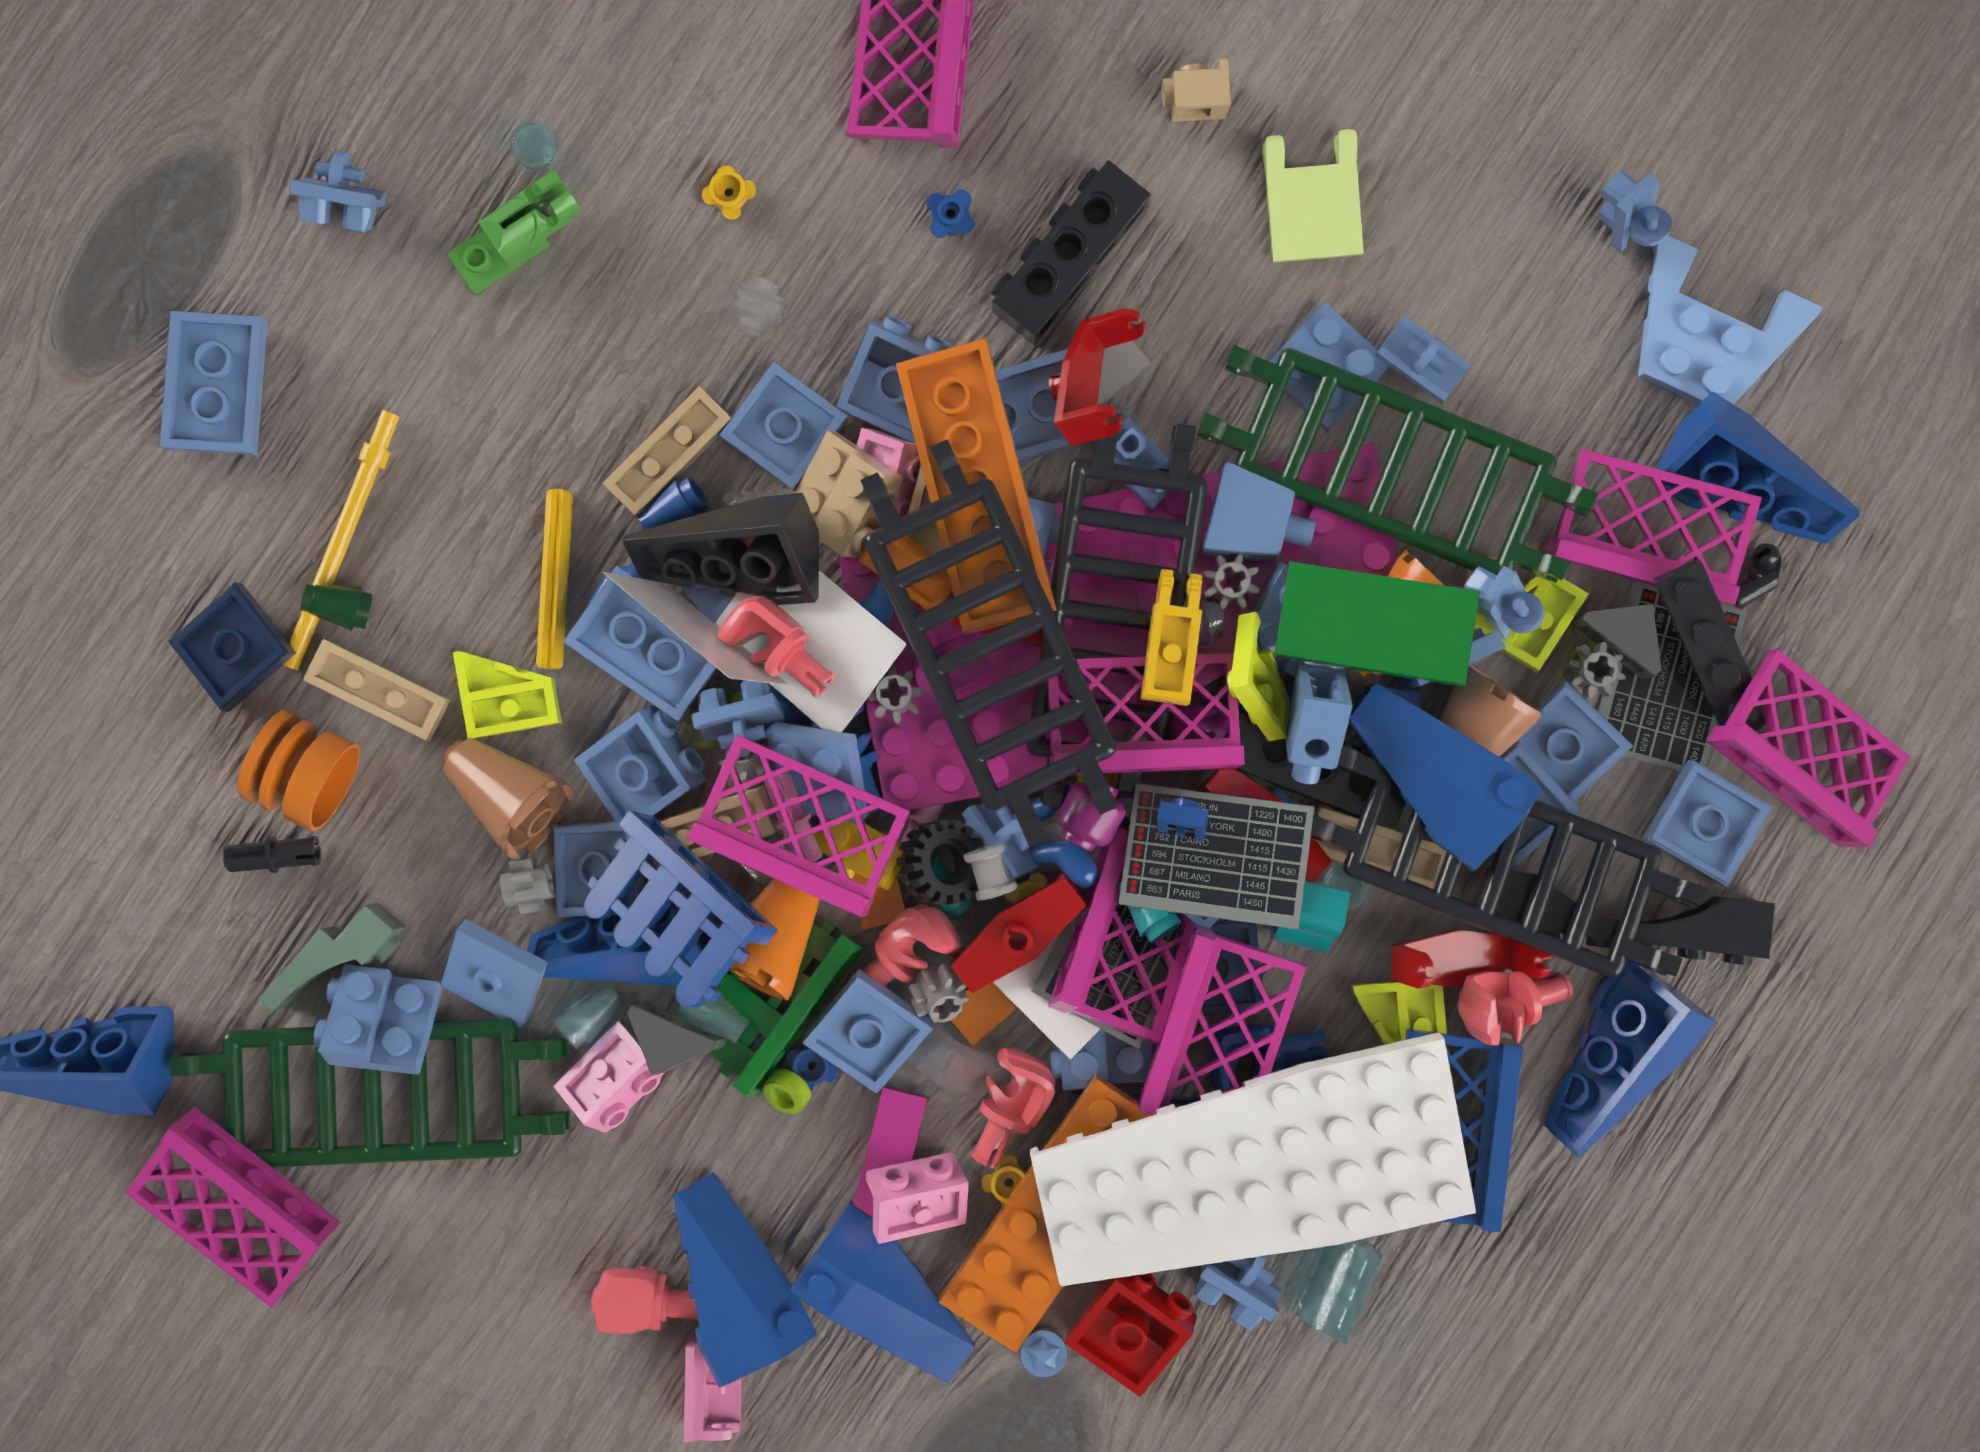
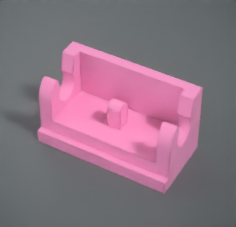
M692 1335L685 1347L684 1442H693L694 1440L732 1439V1433L740 1432L742 1378L723 1387H718L697 1344L696 1335Z

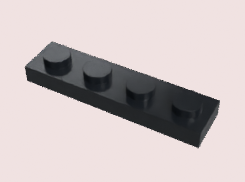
M1696 559L1654 579L1717 725L1725 726L1750 684L1752 677L1703 562ZM1762 705L1754 706L1745 721L1754 731L1766 728Z

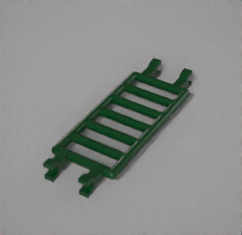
M1233 345L1225 370L1266 384L1267 387L1248 432L1205 413L1196 437L1239 452L1234 465L1291 489L1295 492L1294 498L1471 571H1475L1480 566L1498 575L1503 566L1512 570L1514 566H1518L1552 583H1557L1558 579L1563 580L1570 564L1569 561L1542 553L1523 544L1543 497L1584 516L1587 511L1590 512L1593 509L1599 493L1552 477L1557 465V459L1552 453L1293 348L1284 349L1277 363L1274 364L1255 356L1241 347ZM1295 369L1320 380L1283 468L1279 472L1255 462ZM1336 387L1362 396V400L1325 488L1322 490L1298 480ZM1381 404L1406 415L1366 508L1342 498L1341 495L1378 407ZM1422 422H1426L1449 433L1412 521L1408 525L1388 517L1384 513ZM1467 439L1490 448L1492 451L1452 543L1427 533ZM1509 457L1534 466L1535 469L1498 558L1493 560L1470 549Z
M510 1018L434 1021L429 1040L453 1039L457 1141L429 1142L427 1052H425L420 1074H408L410 1143L383 1144L381 1071L362 1069L364 1145L337 1146L335 1065H328L318 1052L319 1047L315 1046L318 1147L291 1148L288 1046L315 1045L314 1031L316 1026L230 1030L223 1036V1053H184L181 1056L170 1058L171 1076L223 1073L225 1126L221 1128L245 1146L242 1048L269 1047L272 1149L250 1151L271 1167L516 1157L522 1149L521 1135H564L566 1133L565 1130L571 1129L570 1110L521 1114L519 1060H561L563 1057L568 1056V1037L518 1040L517 1023ZM499 1037L503 1139L475 1140L472 1038Z

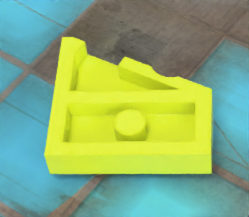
M1539 576L1529 581L1524 588L1526 592L1532 593L1540 599L1544 607L1543 621L1535 630L1529 633H1517L1510 629L1511 633L1507 639L1502 638L1506 648L1500 651L1536 673L1539 672L1589 595V593L1564 578L1563 580L1558 579L1557 583H1552ZM1478 612L1474 629L1481 627L1484 634L1493 632L1484 615Z
M1257 612L1242 614L1238 617L1233 666L1227 676L1229 691L1234 698H1238L1248 712L1251 722L1255 725L1257 724L1268 741L1284 739L1287 735L1290 705L1288 693L1279 676L1272 650L1260 651L1257 637L1258 629L1262 624Z
M453 652L468 739L485 738L562 723L554 678L465 652Z

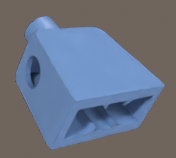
M1226 462L1220 474L1200 555L1214 558L1221 555L1226 559H1235L1239 554H1242L1243 560L1275 562L1280 555L1283 541L1309 548L1316 521L1290 514L1295 497V492L1291 489Z
M1300 663L1297 665L1285 738L1288 760L1293 763L1291 777L1295 781L1304 784H1315L1319 781L1321 768L1334 769L1338 765L1352 710V701L1345 670Z

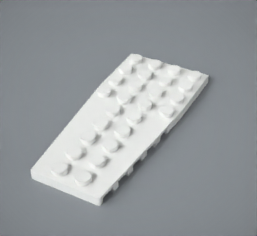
M1438 1032L1299 1064L1245 1081V1087L1222 1094L1221 1090H1216L1200 1095L1201 1101L1178 1108H1175L1174 1104L1156 1109V1115L1129 1123L1128 1118L1111 1123L1113 1127L1111 1129L1086 1137L1083 1136V1133L1066 1137L1067 1143L1041 1151L1038 1150V1147L1032 1148L1030 1150V1157L1059 1284L1066 1286L1338 1245L1476 1213L1445 1039Z

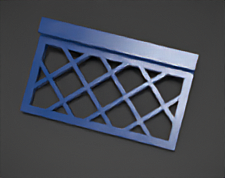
M1406 1029L1405 1040L1437 1032ZM1440 1033L1445 1039V1045L1459 1046L1451 1053L1447 1050L1449 1065L1452 1064L1466 1081L1464 1085L1454 1091L1455 1100L1457 1101L1472 1089L1482 1101L1481 1113L1467 1124H1464L1459 1118L1462 1138L1467 1135L1476 1146L1475 1159L1467 1164L1469 1174L1473 1172L1471 1187L1476 1213L1443 1220V1222L1480 1226L1484 1231L1501 1233L1523 1047L1509 1038L1500 1037L1499 1045H1489L1472 1036ZM1470 1048L1488 1050L1486 1067L1471 1079L1456 1062V1059ZM1484 1080V1088L1482 1094L1480 1090L1476 1087V1085H1478L1481 1081ZM1479 1126L1478 1138L1476 1139L1471 1131Z

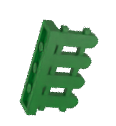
M826 920L822 927L813 922L793 992L790 996L794 1001L784 1014L779 1011V1008L785 1001L783 998L779 1000L771 996L766 1001L739 980L737 974L733 971L732 973L727 971L716 986L721 995L715 1002H710L705 1010L700 1007L684 1006L676 1015L728 1038L725 1047L710 1054L723 1063L718 1071L726 1078L730 1077L733 1072L739 1075L732 1086L746 1097L759 1095L764 1083L778 1069L786 1058L787 1053L799 1040L866 947L850 935L841 934L838 939L834 937L833 934L838 927L830 921ZM817 959L820 965L810 976L806 971L813 961ZM724 1006L750 1025L741 1039L715 1019ZM762 1034L766 1039L756 1051L752 1046Z

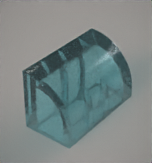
M1361 1239L1322 1247L1295 1313L1317 1330L1347 1344L1383 1256L1372 1244Z

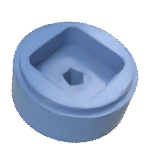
M1037 1327L1031 1331L1020 1348L1022 1363L1031 1374L1038 1377H1050L1063 1368L1067 1358V1350L1061 1334L1050 1327Z

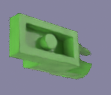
M552 170L535 181L531 188L522 190L510 198L507 203L478 221L483 230L448 252L447 255L470 290L477 295L549 248L551 245L546 238L567 225L581 209L556 171Z

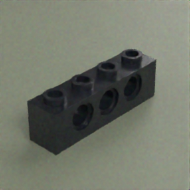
M1109 160L1100 171L1093 167L1085 175L1077 188L1081 192L1071 206L1064 202L1049 221V225L1053 227L1042 241L1037 237L1031 241L1020 257V260L1024 262L1014 276L1007 272L991 292V295L995 297L992 301V312L1034 346L1148 208L1151 193ZM1098 207L1107 213L1108 220L1102 224H1092L1085 218L1084 213L1090 208ZM1063 242H1070L1078 247L1080 254L1074 259L1066 260L1057 255L1055 248ZM1034 277H1043L1049 281L1052 288L1046 294L1035 295L1027 289L1026 284Z
M1239 711L1240 746L1244 745L1245 765L1235 768L1236 770L1360 818L1373 783L1372 781H1370L1368 791L1362 796L1354 794L1349 787V778L1352 773L1335 768L1327 769L1325 775L1315 784H1304L1295 781L1291 777L1293 763L1288 760L1285 738L1280 739L1285 747L1283 758L1276 763L1268 761L1262 752L1263 743L1267 738L1257 724L1255 725L1251 722L1247 712ZM1345 741L1343 742L1344 746L1356 750L1359 753H1361L1363 750L1362 748L1356 745H1353ZM1394 780L1377 825L1396 830L1406 802L1399 794L1401 790Z

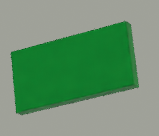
M1290 561L1274 656L1464 687L1466 685L1480 591Z

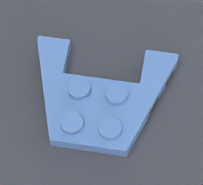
M1668 236L1659 245L1652 246L1654 260L1652 274L1649 276L1647 292L1650 293L1648 315L1644 320L1638 377L1698 405L1712 392L1734 404L1820 314L1823 307L1784 290L1778 295L1762 331L1679 292L1698 249Z

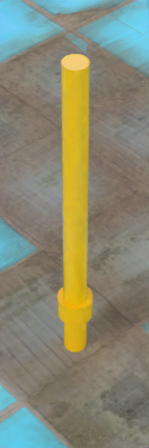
M382 410L370 442H364L358 457L362 461L313 585L334 584L379 468L385 469L391 452L387 451V448L400 418L395 414ZM301 612L289 642L296 654L284 663L283 666L299 671L320 618L309 614V612Z

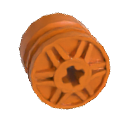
M281 710L273 715L262 727L251 744L238 776L237 792L241 798L249 802L259 801L260 806L266 810H274L282 804L281 812L285 819L311 831H318L331 819L347 795L359 765L360 746L332 731H325L317 737L315 723L307 720L300 721L298 715Z

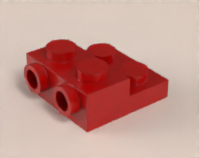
M1152 1273L1107 1279L1096 1292L1092 1304L1067 1333L1064 1343L1141 1397L1191 1338L1197 1314L1193 1312V1305L1186 1296L1175 1291L1169 1295L1156 1286Z

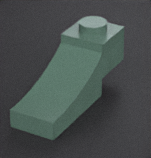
M379 903L365 905L342 932L335 926L319 929L259 1000L272 1012L288 1007L318 979L344 964L357 960L361 965L373 963L377 960L381 963L384 962L399 947L401 941L397 937L405 929V926Z

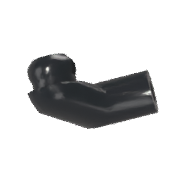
M1763 543L1754 549L1750 558L1747 579L1736 585L1740 587L1735 604L1738 609L1746 607L1777 587L1782 560L1778 548L1773 544Z

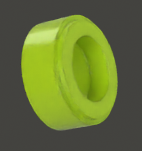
M786 1069L775 1070L763 1085V1092L767 1101L775 1109L785 1114H799L811 1099V1091L807 1083L800 1076Z

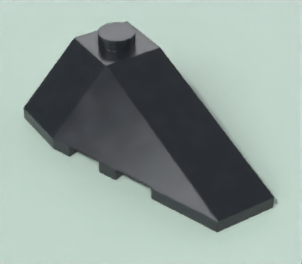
M803 493L756 498L627 534L622 539L638 575L643 579L691 588L695 583L717 587L721 595L734 597L737 592L756 596L761 595L772 600L777 605L815 603L819 597V529Z

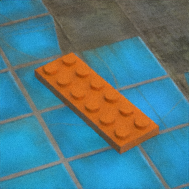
M986 338L896 363L930 503L951 494L930 449L931 446L947 439L969 485L984 478L994 482L1053 611H1056ZM982 501L935 522L942 550L993 527ZM1002 544L947 569L954 597L1013 570ZM1022 587L960 615L959 619L962 631L967 635L1015 622L1032 614L1033 611Z
M1096 1074L1043 1150L1067 1143L1066 1137L1083 1133V1136L1086 1137L1113 1128L1111 1123L1127 1118L1129 1123L1152 1115L1138 1111V1101ZM1032 1165L939 1297L941 1305L1015 1353L1063 1288L1058 1281Z

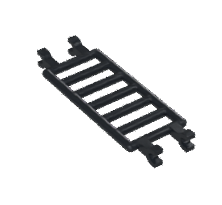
M1115 414V417H1114V418H1112V417H1107V418L1114 420V419H1117L1118 416H1121V417H1122V414ZM1185 424L1172 426L1167 471L1114 463L1119 432L1113 436L1096 440L1093 460L1075 458L1070 462L1051 581V590L1057 609L1054 613L1062 630L1065 618L1150 630L1152 612L1068 599L1072 571L1158 584L1161 569L1172 570L1174 585L1170 605L1185 607V588L1190 574H1194L1208 489L1207 481L1204 478L1188 475L1197 426ZM1086 478L1186 493L1188 496L1184 521L1082 506ZM1079 525L1180 540L1176 568L1075 553ZM1044 635L1039 663L1053 657ZM1071 647L1076 659L1133 657ZM1123 668L1111 669L1109 671L1130 675ZM1134 668L1142 676L1144 675V668ZM1047 681L1035 686L1030 720L1049 712ZM1064 694L1071 701L1074 700L1071 694ZM1094 698L1103 718L1115 707L1109 700ZM1059 700V706L1064 705V703L1061 700ZM1155 701L1154 707L1125 703L1144 723L1162 705ZM1167 708L1151 724V729L1164 741L1168 740L1172 713ZM1120 710L1111 718L1112 720L1132 722ZM1047 734L1026 743V748L1032 755L1047 757V766L1050 764L1051 747L1050 739L1046 738ZM1061 740V745H1063V744H1081V743H1076V742H1070V741H1063V740ZM1141 772L1119 773L1117 783L1119 792L1116 799L1125 806L1126 814L1124 817L1131 818L1135 785L1139 784ZM1064 779L1041 789L1039 802H1042V805L1061 808Z
M946 439L930 447L951 494L899 517L887 487L878 472L860 480L882 525L866 534L864 544L984 805L989 810L994 811L1010 804L1030 848L1049 839L1028 796L1077 772H1081L1100 815L1118 807L1098 764L1115 754L1116 744L994 482L984 478L969 485L952 447ZM982 501L993 527L899 571L897 570L887 549V544ZM1002 544L1013 570L917 614L906 590L907 587ZM1022 587L1033 611L1032 614L937 657L926 631ZM1042 630L1053 657L957 701L946 674ZM1062 674L1074 700L977 744L966 720L967 717ZM1082 717L1094 744L1006 785L997 787L987 766V761Z
M1344 745L1342 746L1338 765L1335 769L1352 773L1373 783L1355 832L1336 825L1327 819L1313 815L1310 838L1347 851L1343 863L1345 874L1609 978H1617L1621 975L1626 960L1662 976H1666V974L1677 976L1683 958L1633 941L1650 890L1685 906H1690L1691 903L1699 906L1702 904L1707 888L1659 871L1658 867L1662 853L1658 847L1536 800L1519 826L1497 848L1476 906L1451 896L1462 863L1448 852H1446L1434 888L1408 879L1426 829V825L1414 808L1412 809L1390 872L1364 862L1393 779L1387 770L1381 767L1375 759L1362 755L1358 751ZM1528 817H1532L1552 825L1554 828L1521 922H1517L1499 915L1495 911ZM1575 834L1593 841L1597 845L1563 940L1538 929L1571 835ZM1616 850L1639 859L1640 862L1608 955L1604 956L1586 949L1582 945Z

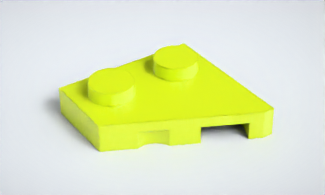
M1397 981L1351 984V992L1384 1045L1405 1040L1406 1029L1447 1034L1443 986L1431 985L1428 988L1416 989Z

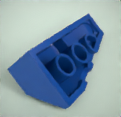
M1715 392L1710 393L1681 421L1656 468L1762 497L1756 520L1772 524L1773 529L1776 531L1824 544L1831 541L1860 516V510L1753 417ZM1662 482L1666 491L1676 486ZM1684 488L1671 495L1686 506L1696 509L1703 508L1694 490ZM1706 494L1710 502H1713L1720 498L1717 496ZM1729 500L1716 507V509L1727 511L1729 518L1741 521L1746 504Z
M1377 682L1372 685L1349 718L1350 725L1377 763L1387 770L1401 790L1399 794L1408 806L1411 805L1424 822L1427 827L1425 830L1434 843L1472 871L1476 870L1519 826L1544 790L1501 757Z
M684 886L682 891L687 896H690L692 893ZM672 903L654 927L660 935L671 923L680 908ZM612 915L605 920L588 919L587 916L573 917L532 934L527 948L528 952L548 962L543 976L545 978L657 985H678L683 978L676 970L666 978L654 977L648 974L645 969V958L652 947L646 941L638 948H626L618 945L614 937L615 928L621 920L618 915ZM715 915L713 920L718 923L717 916ZM703 932L687 953L685 959L693 965L712 938Z
M1627 960L1620 976L1617 978L1607 977L1596 990L1591 1006H1594L1595 1009L1586 1032L1581 1031L1576 1046L1580 1048L1570 1073L1563 1076L1544 1125L1577 1157H1581L1674 1071L1691 1054L1716 1022L1676 988L1651 971Z
M126 1007L114 1010L113 1018L91 1023L86 1017L72 1021L71 1028L49 1034L43 1029H37L1 1038L0 1091L113 1115H155L174 1079V1076H171L170 1058L174 1057V1012L170 1007Z
M714 1172L673 1195L682 1251L687 1254L692 1283H688L690 1299H695L699 1324V1327L695 1328L697 1344L718 1387H723L781 1360L817 1336L800 1298L790 1291L792 1288L791 1283Z
M850 1201L799 1272L790 1291L828 1319L942 1381L949 1383L973 1350L975 1343L953 1313L939 1303L938 1297L924 1280V1274L915 1262L912 1263L898 1245V1240L878 1244L873 1234V1218L853 1205V1201Z

